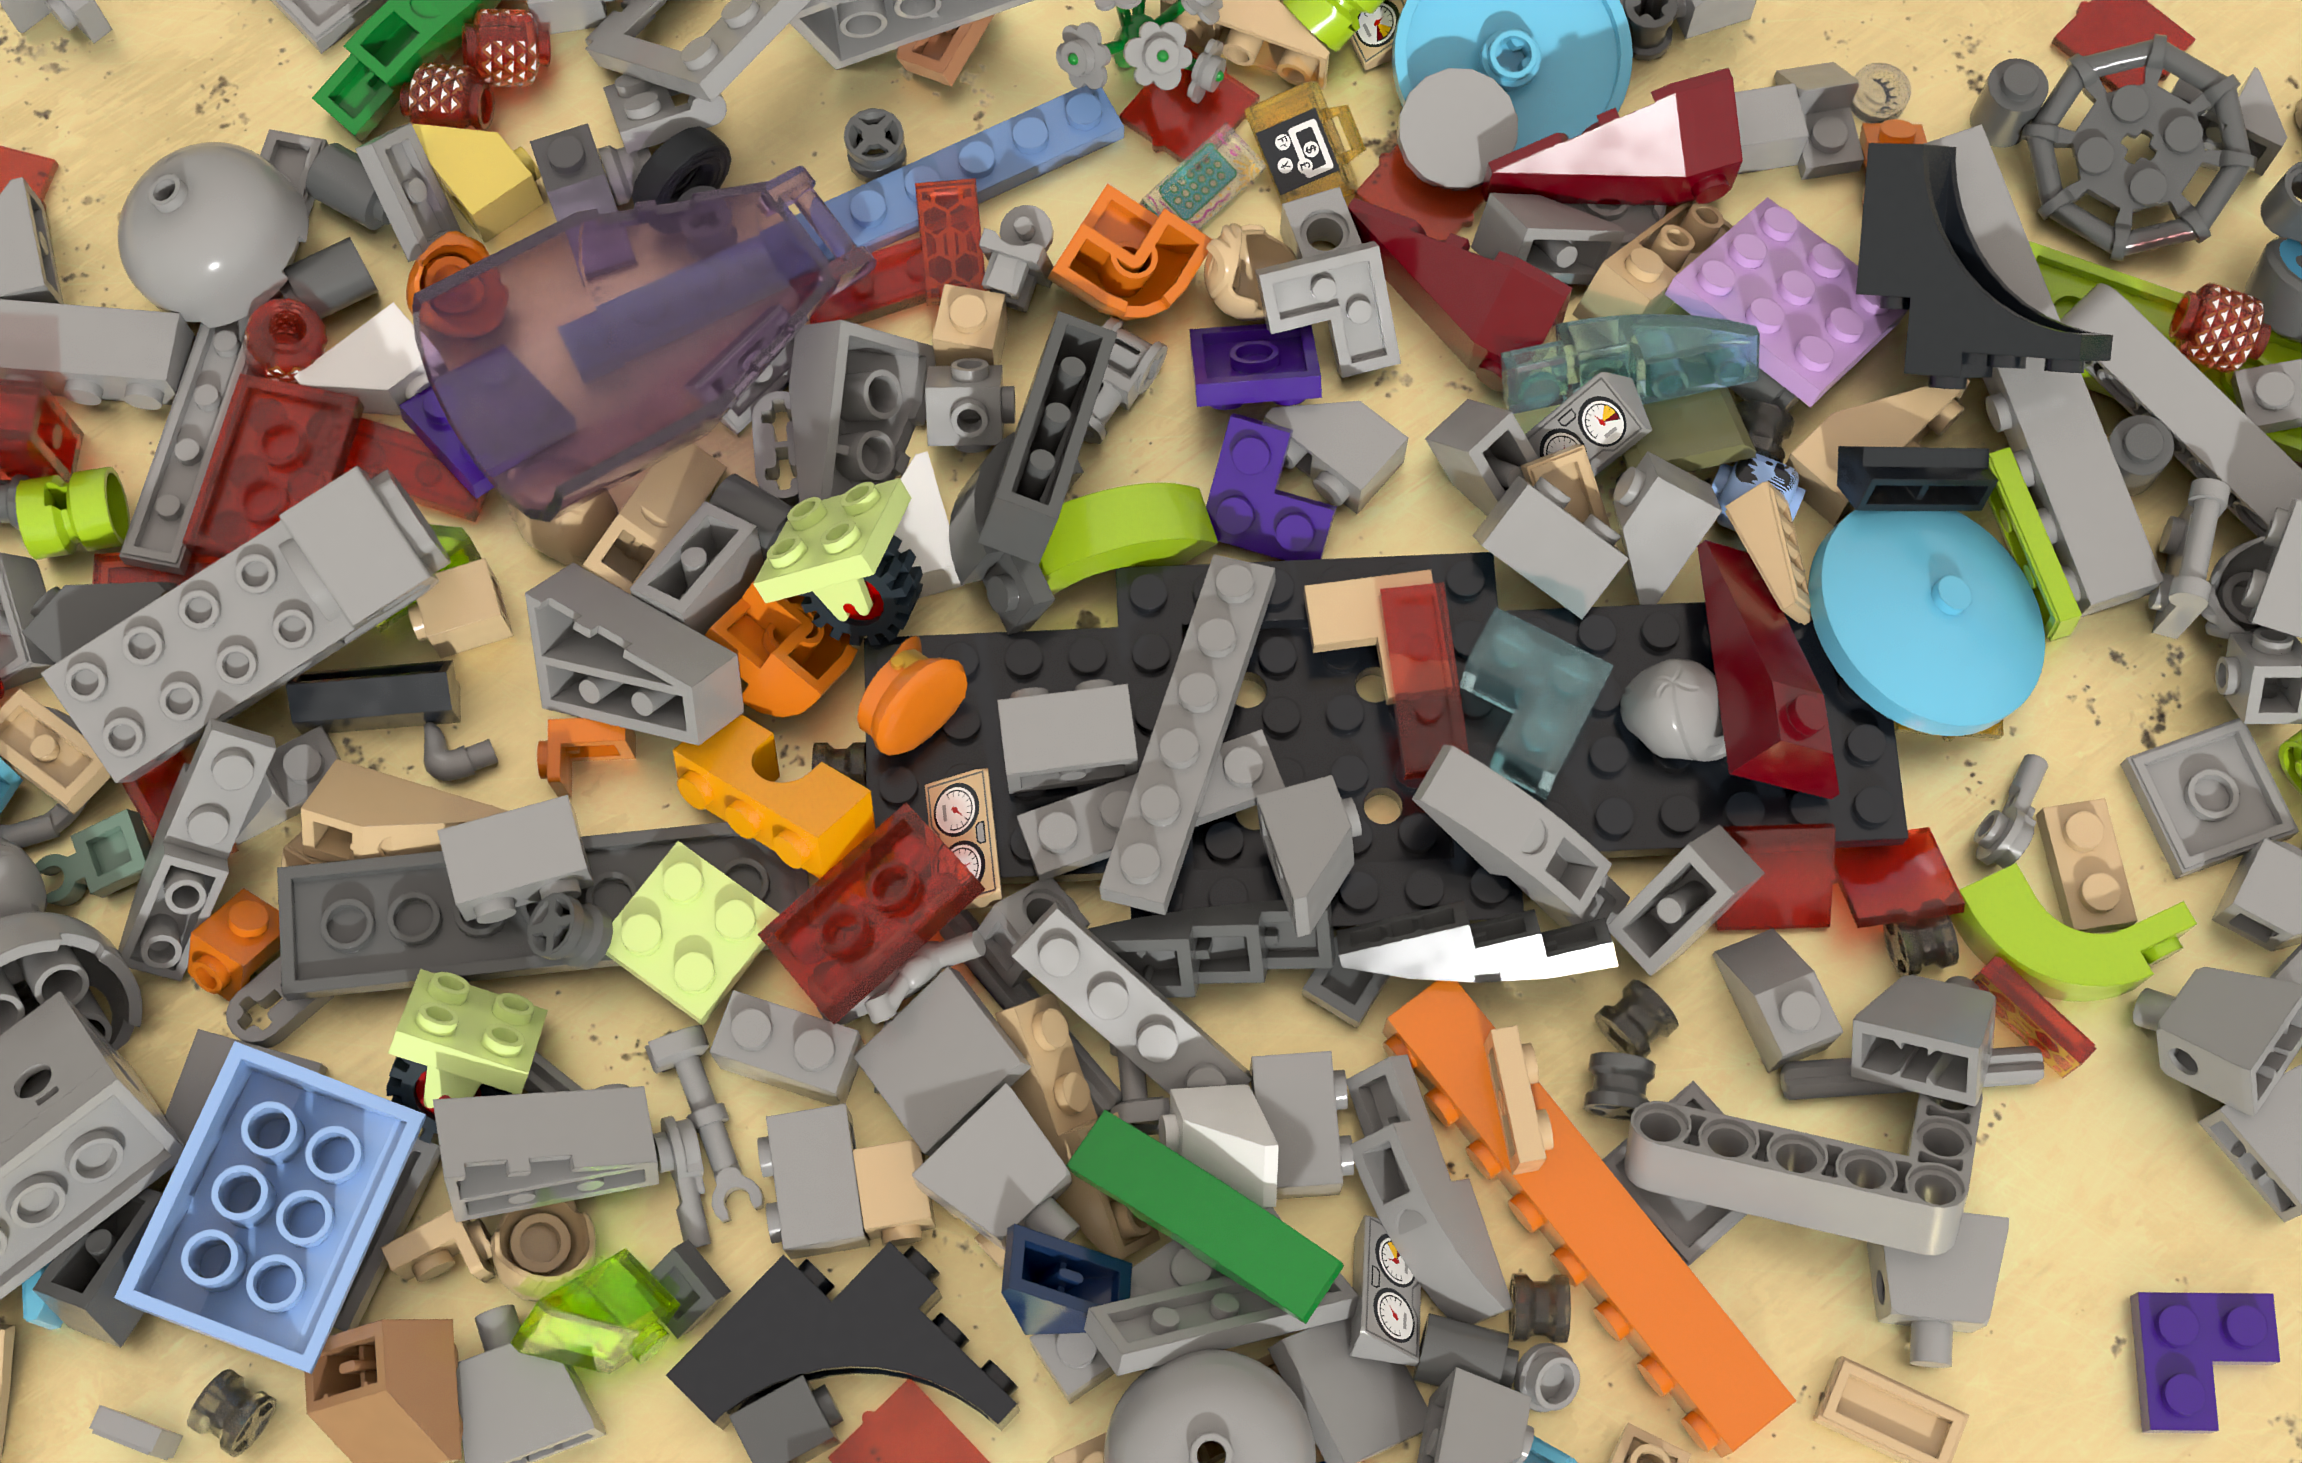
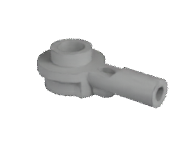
M2035 754L2024 756L2010 786L2009 798L2002 813L1998 810L1992 811L1977 828L1974 835V841L1979 844L1976 858L1986 865L1995 862L2003 869L2011 866L2029 846L2036 821L2032 819L2035 808L2031 804L2048 769V763L2044 758Z
M673 1116L663 1117L660 1121L661 1132L653 1134L659 1173L670 1171L675 1181L680 1202L676 1212L683 1242L689 1239L695 1248L711 1244L700 1194L705 1193L702 1178L704 1168L695 1127L690 1118L675 1121Z

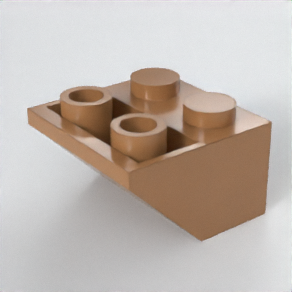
M381 1319L328 1337L313 1373L305 1372L307 1415L352 1463H451L462 1460L461 1439L463 1435V1421L459 1413L456 1376L459 1358L458 1350L454 1343L453 1319Z

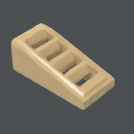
M1762 482L1726 505L1725 508L1727 510L1725 513L1779 608L1796 622L1805 625L1812 621L1811 604L1789 504L1784 494L1770 482Z

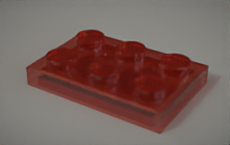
M240 373L182 541L184 546L193 553L222 558L281 520L279 518L280 514L343 475L365 408L359 397Z
M905 803L757 935L819 1010L835 1025L978 897L985 888L918 814Z

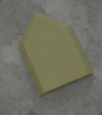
M1641 342L1617 371V375L1633 379L1652 427L1651 432L1622 454L1627 469L1630 467L1636 468L1647 451L1686 472L1756 457V449L1719 368Z

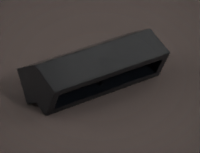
M1838 446L1837 487L1855 510L1982 511L1999 481L1989 469V448Z
M453 660L303 672L286 684L292 724L302 735L322 725L327 733L423 726L428 722H432L435 725L461 722L460 684L455 677Z

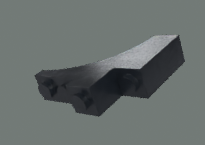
M1868 144L1856 294L1880 296L1879 308L1909 310L1905 374L1929 375L1928 387L1966 389L1967 378H1992L1993 367L2025 369L2026 357L2045 358L2044 371L2084 373L2085 361H2111L2113 335L2089 332L2068 326L2044 315L2009 289L1993 271L1970 231L1962 207L1955 160L1957 147L1927 144Z
M890 1241L832 1301L827 1295L835 1286L808 1259H805L797 1268L783 1254L666 1374L722 1430L731 1422L729 1415L802 1375L808 1381L854 1374L884 1375L911 1380L933 1387L959 1399L982 1414L1000 1431L1020 1412L1017 1403L1010 1398L1018 1389L1016 1384L991 1360H988L981 1368L977 1366L961 1350L969 1342V1339L944 1314L940 1312L932 1321L926 1316L942 1299L939 1289L932 1283L940 1275L937 1269L913 1246H910L902 1254Z

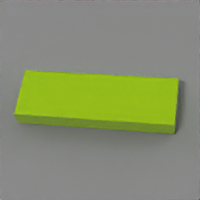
M2010 447L1989 453V469L1999 481L1992 491L1988 502L2011 556L2023 571L2037 599L2042 615L2046 639L2049 638L2051 642L2072 634L2082 614Z

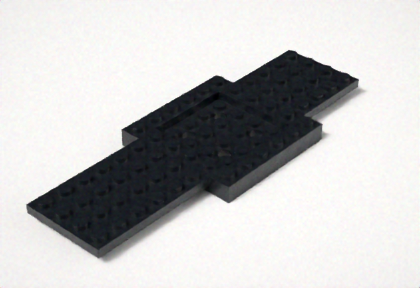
M1491 552L1251 562L1275 568L1276 575L1273 592L1243 681L1249 680L1258 683L1263 688L1266 697L1262 703L1252 708H1244L1235 704L1223 743L1262 729L1285 787L1332 775L1341 799L1352 797L1360 818L1362 835L1353 837L1354 866L1331 900L1334 938L1337 935V930L1459 901H1465L1470 924L1524 912L1522 890L1508 876L1490 874L1412 800L1443 745H1453L1515 784L1566 822L1605 858L1678 855L1687 844L1718 825L1745 852L1903 845L1908 839L1894 721L1875 710L1860 698L1839 675L1819 641L1813 620L1803 625L1784 613L1824 694L1840 792L1833 799L1729 774L1727 756L1719 760L1706 762L1679 758H1662L1652 753L1624 725L1620 713L1621 697L1625 693V688L1643 670L1668 659L1680 658L1697 662L1715 675L1705 602L1591 607L1583 619H1580L1567 608L1498 611L1494 555ZM1210 564L1125 567L1116 569L1118 627L1019 631L1010 635L1007 632L918 636L921 640L922 654L926 657H941L959 661L964 666L968 686L964 700L949 720L930 738L913 750L902 754L886 755L876 748L873 738L866 733V788L871 790L876 835L867 842L868 885L870 890L935 887L925 785L968 771L988 768L990 776L1001 884H1023L1038 881L1036 871L1018 826L1017 815L1114 781L1009 794L997 700L1009 699L1013 692L1025 688H1045L1049 691V694L1074 691L1078 684L1098 679L1112 681L1114 685L1128 684L1139 773ZM1431 570L1452 686L1451 695L1444 698L1386 705V700L1376 703L1368 702L1360 697L1355 685L1361 678L1368 675L1382 677L1377 646L1371 645L1313 653L1303 595L1304 586ZM899 636L890 642L884 637L881 645L870 646L868 638H864L865 691L877 672L892 658L900 645L912 636ZM1376 795L1389 796L1398 804L1400 816L1389 824L1375 823L1365 813V802ZM1236 813L1194 827L1166 913L1193 908L1284 900L1264 846L1260 829L1251 830L1244 827L1238 821ZM1109 858L1053 878L1056 882L1102 880ZM1130 907L1131 919L1158 915V913Z

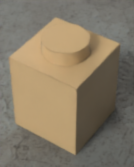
M944 284L932 336L936 366H951L952 362L964 358H978L987 361L988 365H1000L1008 331L1005 294Z
M485 558L435 573L439 582L431 590L418 598L417 603L408 605L409 617L417 639L419 641L428 639L440 658L514 636L498 580Z
M914 1139L853 1149L863 1225L870 1240L882 1238L883 1246L889 1241L894 1246L908 1245L922 1240L921 1231L936 1228L932 1199L917 1187L912 1177V1173L926 1161L925 1154Z

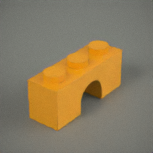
M742 714L699 746L681 742L673 749L678 777L677 787L682 797L691 806L699 810L705 808L728 822L730 827L741 837L746 839L754 838L775 851L790 867L795 869L803 868L822 881L831 876L876 835L871 790L823 762L819 763L807 775L798 780L784 783L775 782L780 778L774 733Z

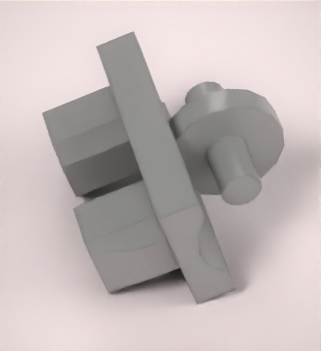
M1022 205L1013 208L1005 215L1000 226V237L995 231L984 228L979 247L989 261L981 283L983 288L990 292L1005 294L1006 307L1027 313L1036 284L1049 288L1052 284V281L1047 278L1054 266L1046 252L1053 242L1054 230L1050 218L1043 210L1036 206Z

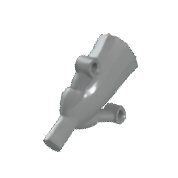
M974 930L942 942L924 941L911 946L889 945L877 947L844 961L824 965L813 978V994L817 1009L824 1020L843 1026L869 1014L872 1023L875 1024L888 1020L897 1014L896 1011L903 1000L926 988L947 966L951 967L984 956L986 952L984 939L980 932Z

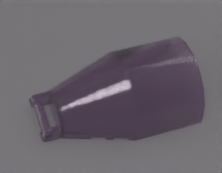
M797 166L765 182L693 193L692 199L661 205H657L655 199L635 203L634 209L599 214L597 209L578 211L414 294L412 305L414 336L427 379L448 423L474 464L506 501L530 519L551 522L707 436L829 297L859 282L872 272L877 265V261L865 246L858 247L813 189L816 181L804 166ZM796 205L834 255L835 260L829 262L788 206Z

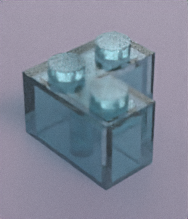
M1496 607L1466 662L1460 683L1461 688L1513 714L1496 746L1489 768L1507 780L1547 799L1601 697L1614 665Z

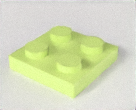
M677 841L612 922L613 935L606 955L694 1020L704 1025L784 921L781 914Z

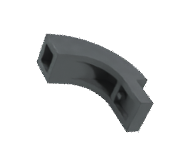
M1015 432L1004 438L992 449L961 489L954 503L949 525L951 557L960 584L964 585L983 581L987 590L988 601L993 610L998 613L1008 635L1029 630L1055 601L1038 564L978 543ZM1078 459L1067 492L1084 473Z

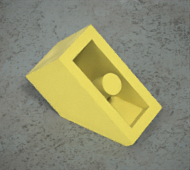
M422 124L412 125L443 192L484 243L544 204L535 182L541 177L537 165L523 147L520 146L513 151L498 132Z

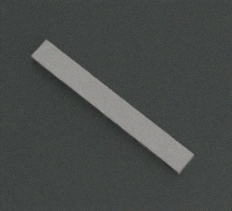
M269 129L260 155L268 160L298 189L305 201L309 218L315 199L307 193V175L314 159L329 144L325 139ZM297 242L286 267L293 264L300 242ZM280 290L269 300V303L266 302L262 307L266 304H271V306L264 309L260 307L255 312L238 321L214 328H208L201 322L119 554L125 565L186 577L273 323L271 319L274 316L270 318L269 323H267V320L271 315H275L277 309H272L271 307L278 306L276 304L280 302V300L273 299H281L282 297ZM258 312H263V314L268 312L270 313L269 315L263 318L261 317L263 314H260L257 317H255ZM254 315V317L250 321V325L247 324L249 321L248 319H250L249 317ZM256 322L264 324L260 327H255V330L253 331ZM245 331H252V333H249L250 336L247 342V347L243 348L245 342Z

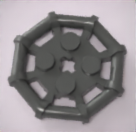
M2154 34L2151 40L2086 56L2076 53L2066 60L2068 68L2032 122L2023 126L2021 138L2026 140L2041 204L2037 212L2045 221L2049 218L2108 252L2110 260L2123 261L2124 256L2192 240L2200 244L2211 236L2209 229L2246 174L2255 171L2257 157L2251 155L2237 88L2241 83L2234 74L2230 76L2222 74L2167 42V35ZM2145 66L2143 84L2126 85L2119 90L2107 93L2099 78ZM2162 70L2168 71L2203 93L2191 104L2185 102L2158 86ZM2082 90L2084 95L2094 105L2076 132L2058 127ZM2213 107L2215 108L2224 150H2205L2202 139L2203 128L2198 121V116L2210 111ZM2140 134H2144L2151 139L2149 147L2155 152V156L2151 160L2141 157L2135 164L2127 162L2124 158L2128 149L2121 144V141L2126 136L2136 139ZM2054 148H2072L2073 157L2076 160L2079 181L2064 189ZM2199 167L2219 171L2195 207L2182 195V192ZM2087 193L2118 212L2114 225L2111 226L2075 203ZM2168 205L2176 219L2131 230L2133 213L2140 212L2146 208Z

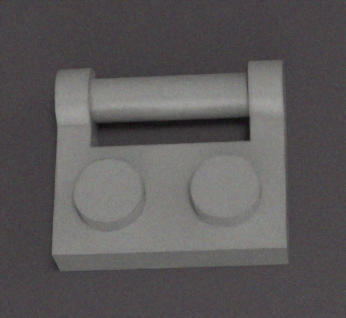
M625 74L615 80V84L603 87L627 154L666 142L672 136L687 128L701 126L706 129L715 126L725 118L727 112L722 94L713 102L689 95L688 103L675 107L671 96L681 92Z
M2200 478L2192 481L2187 507L2178 517L2170 516L2164 527L2160 541V552L2168 554L2164 573L2161 572L2164 582L2150 593L2148 602L2150 609L2157 610L2152 633L2178 639L2208 606L2212 586L2206 581L2215 531L2218 518L2227 508L2231 489L2223 481L2212 478Z

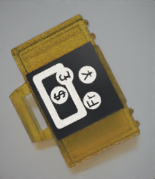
M1318 81L1302 83L1245 108V119L1250 124L1281 204L1340 187L1344 198L1359 192L1357 179L1350 162L1366 151L1365 145L1349 105L1328 108ZM1338 116L1351 149L1349 151H1345L1333 121L1334 117Z

